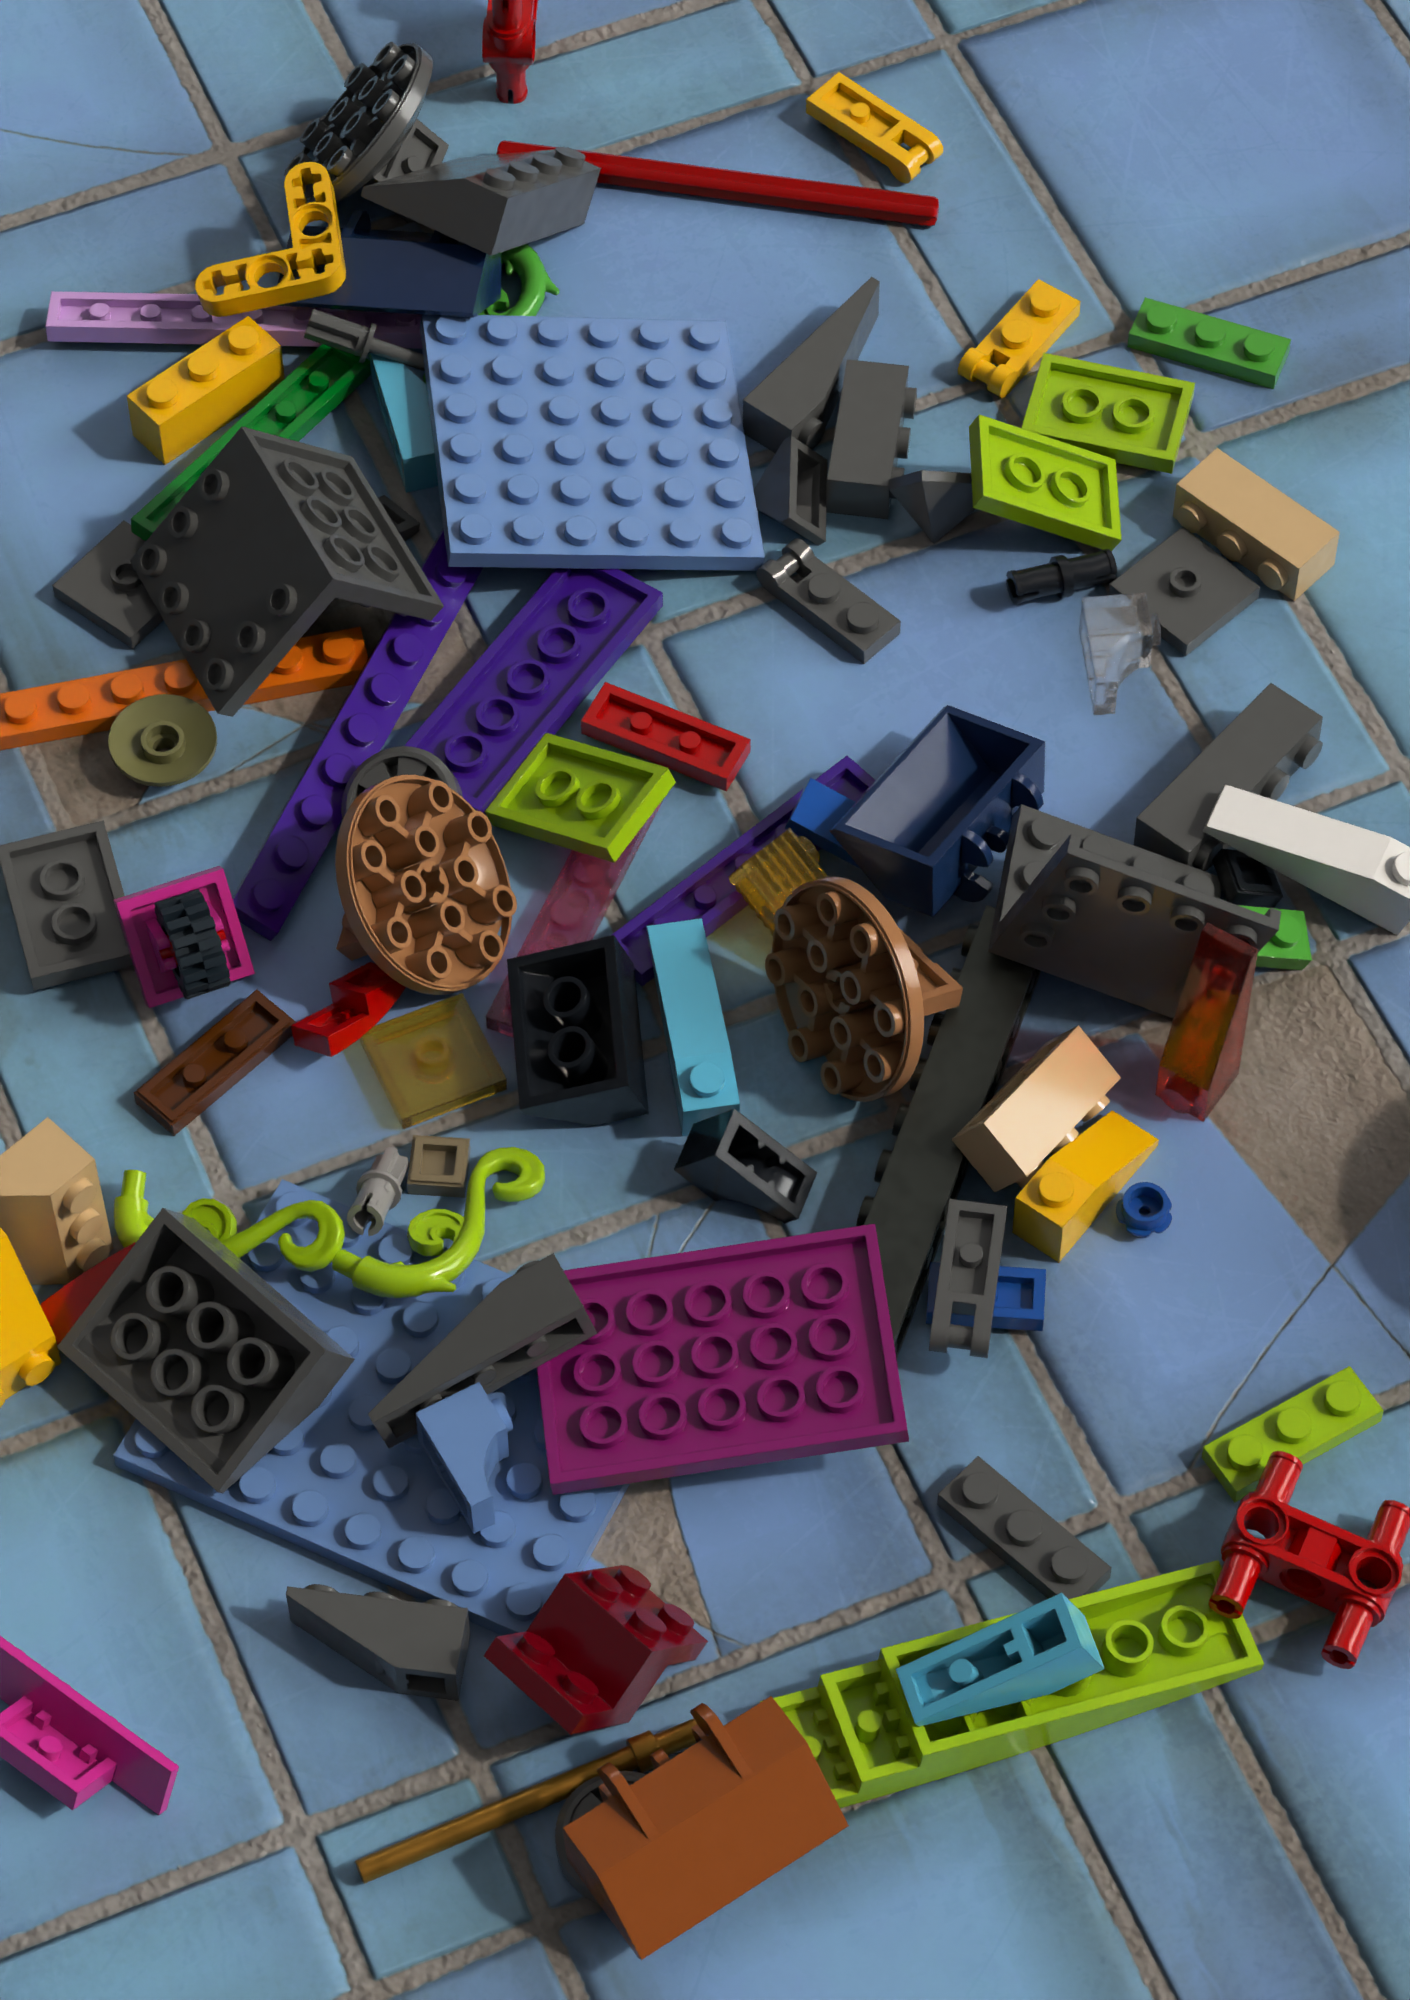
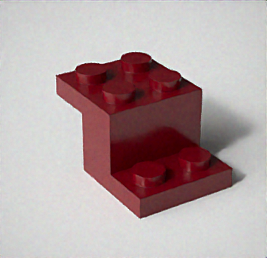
M620 1565L564 1574L527 1631L496 1636L483 1656L572 1735L629 1723L667 1665L696 1660L708 1641L693 1628L694 1621L684 1610L669 1603L665 1604L649 1590L651 1583L642 1573L632 1567Z

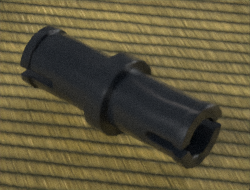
M1103 549L1100 552L1069 559L1064 555L1051 557L1047 564L1017 571H1008L1006 574L1008 578L1006 585L1009 597L1015 605L1055 594L1059 598L1072 596L1074 590L1107 582L1112 583L1117 579L1115 575L1117 574V566L1110 549Z

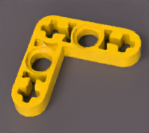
M303 162L295 165L285 177L284 188L293 248L215 264L205 268L198 275L195 281V290L203 310L209 315L225 317L324 296L335 292L342 286L346 279V267L335 191L327 169L316 162ZM313 184L316 202L307 203L304 194L306 185ZM321 220L328 223L326 230L316 236H307L302 233L304 227L310 222ZM326 264L325 272L315 274L317 273V266ZM299 269L297 270L299 279L295 280L292 270ZM269 272H279L284 275L281 282L273 287L264 288L258 285L259 279ZM241 281H247L249 286L248 290L243 291L244 287ZM224 286V293L216 295L217 287Z

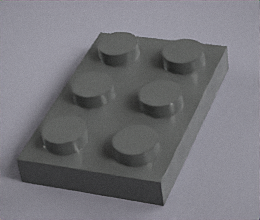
M104 820L0 845V865L33 991L134 966L113 901L125 895Z

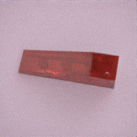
M1210 923L1205 925L1200 934L1159 1064L1155 1093L1174 1111L1183 1114L1188 1113L1203 1122L1239 1074L1258 954L1257 948Z

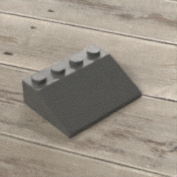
M557 147L553 150L462 157L364 186L361 197L492 256L583 225L601 168L584 161L585 155L568 147Z
M166 1208L161 1209L57 1346L60 1351L219 1493H224L317 1409L355 1360L194 1218Z

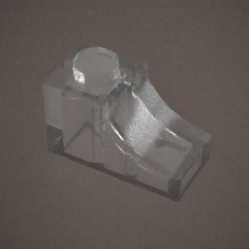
M1146 592L1082 597L1079 634L1093 715L1115 714L1119 686L1133 671L1139 668L1150 667L1152 646L1160 645L1161 643L1158 613H1149Z

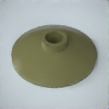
M159 694L137 700L120 712L110 728L108 746L115 766L129 779L148 786H172L194 778L208 766L217 748V731L210 714L197 702L179 695ZM163 748L171 749L168 751L159 752V750Z

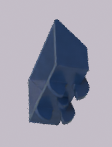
M354 210L345 228H340L346 267V279L342 286L335 292L324 296L277 306L474 318L501 298V253L492 256L436 230L434 233L371 229V221L367 211ZM305 226L302 233L307 236H316L325 231L327 227ZM291 234L286 249L293 248ZM326 264L317 266V273L315 274L325 272ZM299 269L292 270L295 280L300 278L297 271ZM280 273L278 283L281 282L284 276L282 273Z
M947 705L942 708L870 786L830 832L885 899L934 917L953 894L964 901L979 902L991 892L993 883L981 875L973 873V871L978 866H990L993 862L991 851L1002 853L1007 849L1013 814L1021 804L1039 810L1044 804L1041 794L1044 792L1045 741Z

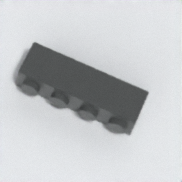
M1270 683L1137 816L1133 845L1191 867L1207 871L1213 865V858L1225 844L1203 832L1222 788L1226 784L1277 800L1286 789L1290 777L1299 767L1307 769L1318 757L1323 743L1319 740L1323 716Z

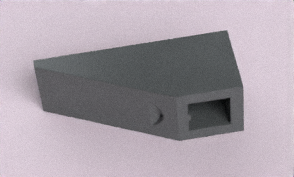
M320 1584L308 1585L305 1588L287 1586L286 1598L292 1623L399 1694L459 1701L470 1640L468 1608H460L454 1603L442 1599H430L424 1603L403 1601L384 1592H369L364 1596L339 1593L332 1587Z

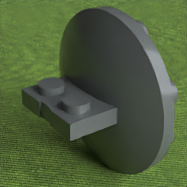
M389 42L381 49L373 64L369 67L364 63L356 66L344 83V87L347 89L330 108L322 120L319 118L313 120L302 133L300 142L305 147L290 162L284 176L286 177L289 170L300 163H319L327 169L335 191L336 203H338L361 187L441 164L449 145L417 119L432 75L433 59L431 55L416 43L397 46L395 43ZM310 151H312L313 156L316 157L315 160H312L307 156V154ZM313 184L306 185L304 194L307 203L316 202ZM396 213L407 223L411 221V219Z

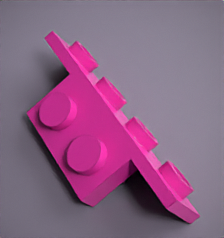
M0 1636V1699L9 1705L7 1709L0 1713V1757L71 1810L77 1808L111 1781L156 1814L160 1815L167 1810L179 1766L119 1723L114 1717L108 1715L75 1691L70 1685L27 1656L22 1650Z

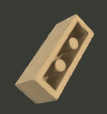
M1216 448L1176 484L1173 517L1178 520L1181 526L1191 533H1197L1217 547L1227 559L1240 563L1257 575L1267 587L1280 591L1291 600L1295 601L1335 564L1340 532L1220 449Z
M1078 1025L1046 1042L958 1132L952 1141L994 1192L1015 1182L1020 1188H1023L1045 1163L1043 1159L1049 1153L1054 1155L1069 1142L1075 1140L1079 1133L1074 1127L1080 1120L1083 1122L1090 1120L1109 1104L1110 1100L1105 1094L1121 1077Z

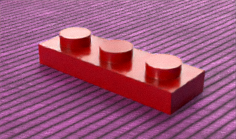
M607 682L603 684L581 720V734L726 792L751 752V739Z

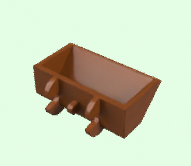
M772 1696L724 1726L717 1715L706 1704L701 1703L691 1709L690 1713L697 1722L691 1728L696 1744L672 1759L662 1749L657 1750L650 1755V1760L655 1770L631 1785L628 1784L624 1776L610 1762L604 1764L597 1769V1773L603 1781V1784L598 1787L604 1802L563 1827L568 1862L640 1960H643L849 1826L808 1743Z

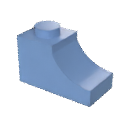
M478 1382L415 1413L418 1440L473 1534L495 1524L493 1496L488 1488V1482L497 1463L509 1457L508 1432L513 1430L511 1418L499 1398L490 1400L482 1385Z

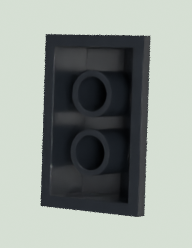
M611 935L507 959L520 1111L525 1115L594 1126L649 1114L635 969L633 962L616 937Z

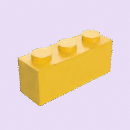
M250 316L245 317L126 395L133 436L164 465L168 464L254 407L285 379L281 345Z

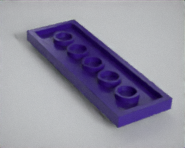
M556 568L404 746L420 748L438 757L456 777L463 798L476 811H481L486 815L485 810L545 733L553 735L557 733L663 607V593L619 569Z

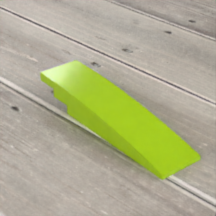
M1219 1560L1069 1599L1085 1615L1105 1669L1049 1695L920 1727L914 1722L896 1669L1014 1615L1010 1614L881 1648L878 1660L820 1675L817 1687L773 1699L808 1743L839 1807L843 1808L991 1764L1124 1720L1262 1670L1264 1662L1243 1614L1237 1619L1226 1618L1217 1614L1209 1607V1599L1222 1570Z

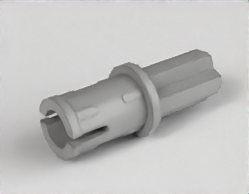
M388 1147L384 1154L377 1155L371 1169L363 1173L357 1182V1197L348 1210L347 1222L351 1229L360 1235L364 1234L369 1221H372L368 1229V1236L379 1233L384 1225V1219L388 1211L394 1208L401 1199L402 1189L400 1185L408 1170L409 1161L407 1157L399 1155L398 1148Z

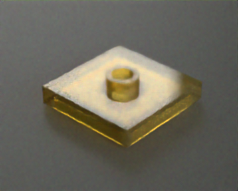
M463 993L378 1024L360 1038V1044L402 1129L507 1090V1079Z

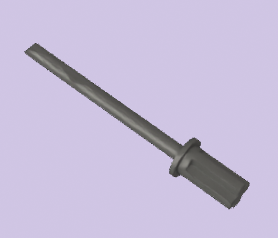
M315 309L312 310L304 338L360 357L359 363L364 364L367 354L370 352L425 371L423 354L374 338L376 324L371 323L370 328Z

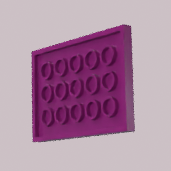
M875 1224L564 1270L597 1334L537 1367L549 1480L553 1495L909 1442Z

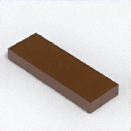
M255 990L134 1092L135 1103L175 1136L293 1036L291 1025L296 1023V1021L260 991Z

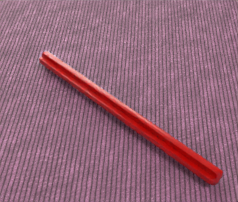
M503 140L499 143L496 154L553 150L557 147ZM577 150L585 155L584 161L601 168L597 183L929 227L936 224L939 213V199L935 196Z

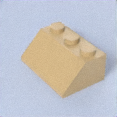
M49 1117L0 1155V1227L7 1234L31 1285L68 1284L85 1271L106 1259L109 1252L114 1249L95 1159Z

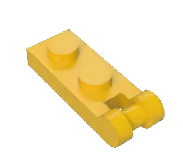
M840 72L806 99L807 114L888 166L893 176L902 183H909L920 174L921 165L924 163L931 164L943 154V145L935 134ZM902 143H905L906 145L911 147V149L907 151L900 145Z
M1038 279L976 348H970L963 355L958 366V374L971 382L978 379L988 385L987 389L1000 398L1006 397L1039 361L1043 353L1048 351L1080 315L1081 301Z

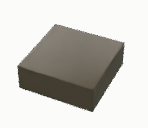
M413 1135L407 1179L408 1194L465 1198L471 1151L470 1139Z

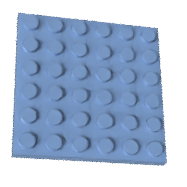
M422 314L420 335L448 567L757 571L763 565L765 555L726 321L477 315L472 318Z

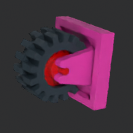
M220 865L113 900L144 1001L148 1008L182 997L190 999L230 986L231 981L255 974L224 869Z

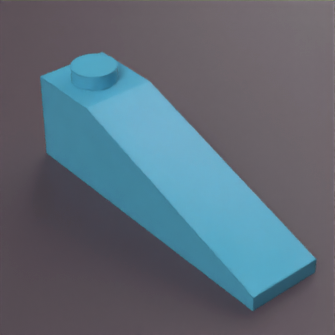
M702 918L647 926V936L682 1136L689 1135L694 1123L732 1109L740 1111L732 1055Z

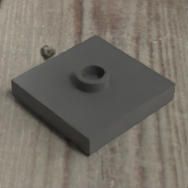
M123 520L52 586L54 597L133 649L163 621V618L130 562L146 541L131 532V525Z
M1181 527L1110 583L1109 596L1186 657L1259 598L1260 586L1185 527Z

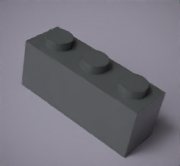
M847 359L827 475L826 513L880 519L889 518L891 499H896L889 490V479L904 475L905 469L897 467L898 458L907 459L909 453L911 428L903 427L904 418L914 419L917 388L908 387L909 366Z

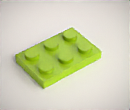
M1043 353L1021 428L1116 459V463L1172 474L1194 397L1195 383Z
M980 414L969 426L973 508L1102 550L1110 549L1111 552L1122 540L1116 459Z
M545 733L491 802L485 813L493 826L615 863L676 781L667 767Z

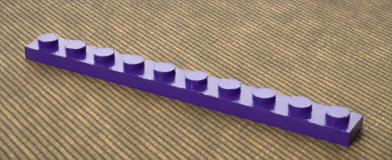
M442 528L421 565L422 571L444 607L431 621L409 615L400 616L394 613L232 897L239 922L269 941H272L279 933L342 820V797L351 775L361 763L381 751L483 567H448L444 528Z

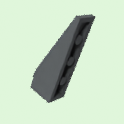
M871 277L743 399V429L745 435L774 453L777 452L783 440L789 436H793L811 449L820 442L841 396L847 359L858 360L878 318L880 281Z
M554 1253L540 1261H532L523 1265L517 1270L515 1275L502 1281L368 1413L372 1423L389 1449L418 1433L416 1412L480 1382L488 1395L597 1334Z

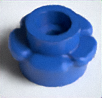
M1140 1182L1129 1187L1123 1199L1118 1201L1116 1216L1119 1222L1126 1224V1230L1129 1233L1138 1237H1147L1152 1232L1162 1233L1169 1227L1172 1221V1215L1169 1213L1172 1203L1160 1186L1150 1182ZM1148 1210L1150 1214L1144 1216L1139 1211Z

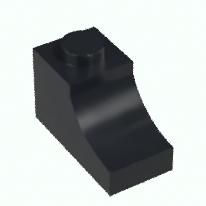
M736 1109L694 1123L674 1168V1171L714 1201L726 1199L742 1202L769 1213L784 1224L799 1219L817 1175L814 1169Z

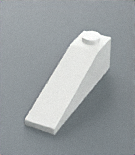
M1226 784L1222 788L1203 832L1395 935H1398L1410 921L1409 846L1392 837Z

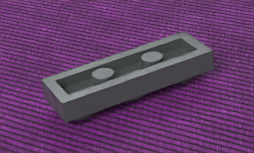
M979 1456L938 1493L937 1505L1046 1598L1049 1599L1063 1593L1068 1599L1094 1593L1110 1579L1112 1567Z

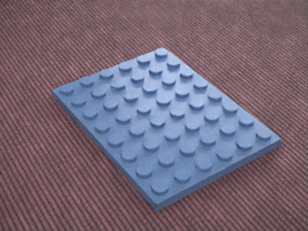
M283 1179L256 1221L257 1223L272 1213L294 1203L308 1200L322 1201L332 1207L343 1221L345 1237L342 1249L362 1259L365 1256H371L389 1264L401 1261L404 1265L427 1262L438 1257L423 1256L413 1251L408 1242L407 1231L384 1222L379 1233L373 1236H368V1229L372 1221L368 1222L363 1235L356 1233L347 1222V1213L350 1207ZM297 1219L240 1259L355 1359L320 1406L224 1493H219L137 1419L134 1420L113 1455L116 1467L424 1602L430 1599H442L450 1601L460 1608H468L470 1622L497 1634L508 1635L527 1631L563 1575L583 1571L630 1484L553 1495L549 1480L536 1367L488 1394L490 1400L499 1398L511 1418L513 1430L508 1432L509 1457L497 1463L488 1482V1488L493 1496L495 1524L473 1534L418 1440V1433L389 1449L372 1423L368 1413L502 1281L513 1275L473 1259L469 1267L451 1282L456 1285L454 1292H432L417 1297L398 1299L376 1296L355 1288L352 1284V1279L332 1269V1262L325 1268L313 1272L299 1270L290 1264L280 1251L278 1245L279 1237L283 1233H288L291 1235L295 1245L306 1247L314 1242L319 1231L317 1221Z

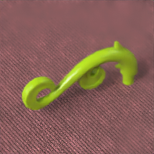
M504 1147L488 1151L479 1159L471 1172L467 1186L464 1216L447 1209H430L419 1213L410 1221L407 1229V1238L411 1249L423 1256L438 1257L419 1264L404 1265L401 1261L389 1264L371 1256H365L362 1259L342 1249L335 1255L332 1269L352 1279V1284L355 1288L380 1297L398 1299L417 1297L432 1292H454L456 1285L451 1282L469 1267L480 1249L485 1234L486 1179L498 1171L505 1170L515 1173L519 1176L515 1181L508 1183L496 1182L493 1185V1194L499 1201H523L534 1197L541 1191L545 1183L544 1165L535 1154L525 1149ZM442 1239H450L453 1241V1244L444 1252V1240Z
M125 1170L123 1172L121 1196H117L114 1199V1226L119 1241L124 1248L134 1242L136 1243L154 1220L148 1214L149 1202L144 1199L146 1173L139 1170ZM202 1198L191 1202L182 1213L194 1218L238 1258H241L297 1219L315 1220L318 1222L319 1231L317 1238L312 1244L306 1247L297 1246L293 1243L292 1237L288 1233H283L278 1239L282 1255L290 1264L302 1271L313 1272L323 1269L333 1262L335 1255L343 1247L345 1237L343 1221L337 1212L326 1203L316 1200L289 1205L237 1233V1220L231 1209L215 1199Z

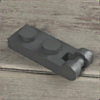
M793 539L782 549V556L776 561L768 560L756 571L760 584L769 593L863 664L900 634L901 621L815 557L809 545L801 539ZM795 572L804 578L799 583L790 578Z
M949 1199L929 1351L947 1353V1348L949 1347L970 1350V1356L988 1358L1007 1206ZM952 1313L975 1316L973 1327L951 1324Z

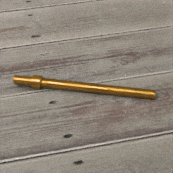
M693 1718L655 1735L650 1730L627 1739V1746L355 1860L359 1875L364 1884L567 1799L580 1785L599 1776L597 1769L608 1762L613 1764L619 1771H633L637 1769L638 1772L644 1773L654 1769L650 1755L657 1750L662 1749L669 1756L696 1744L691 1728L697 1722Z

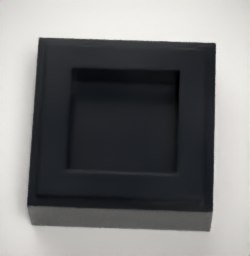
M1221 849L1213 858L1212 862L1227 902L1242 906L1274 908L1283 898L1274 870L1239 850Z

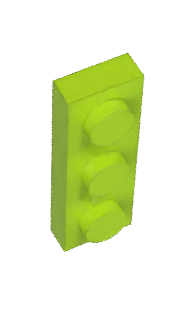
M1348 1366L1203 1446L1201 1458L1235 1503L1249 1492L1255 1491L1272 1452L1283 1451L1292 1454L1304 1465L1381 1422L1384 1410L1353 1369Z

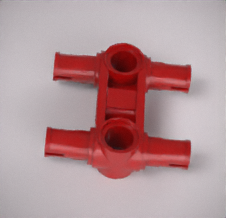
M488 0L487 15L483 23L482 58L483 63H489L496 72V96L503 103L509 102V89L513 91V104L523 102L528 95L525 71L530 65L534 64L536 20L539 0Z
M1283 1451L1272 1452L1255 1491L1249 1492L1241 1499L1221 1546V1558L1224 1565L1209 1599V1607L1223 1617L1231 1619L1240 1618L1257 1579L1267 1582L1336 1613L1321 1655L1323 1659L1333 1666L1351 1669L1357 1662L1370 1627L1376 1626L1384 1619L1392 1597L1401 1582L1403 1563L1400 1552L1410 1528V1508L1395 1500L1383 1501L1367 1538H1362L1288 1505L1303 1469V1464L1292 1454ZM1247 1530L1258 1531L1265 1539L1255 1538ZM1359 1579L1370 1581L1377 1589L1365 1586Z

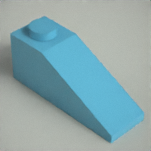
M368 352L371 367L370 377L405 492L438 486L426 384L403 363Z
M1060 1593L897 1668L896 1671L914 1722L920 1727L1049 1695L1105 1668L1085 1615L1063 1593Z

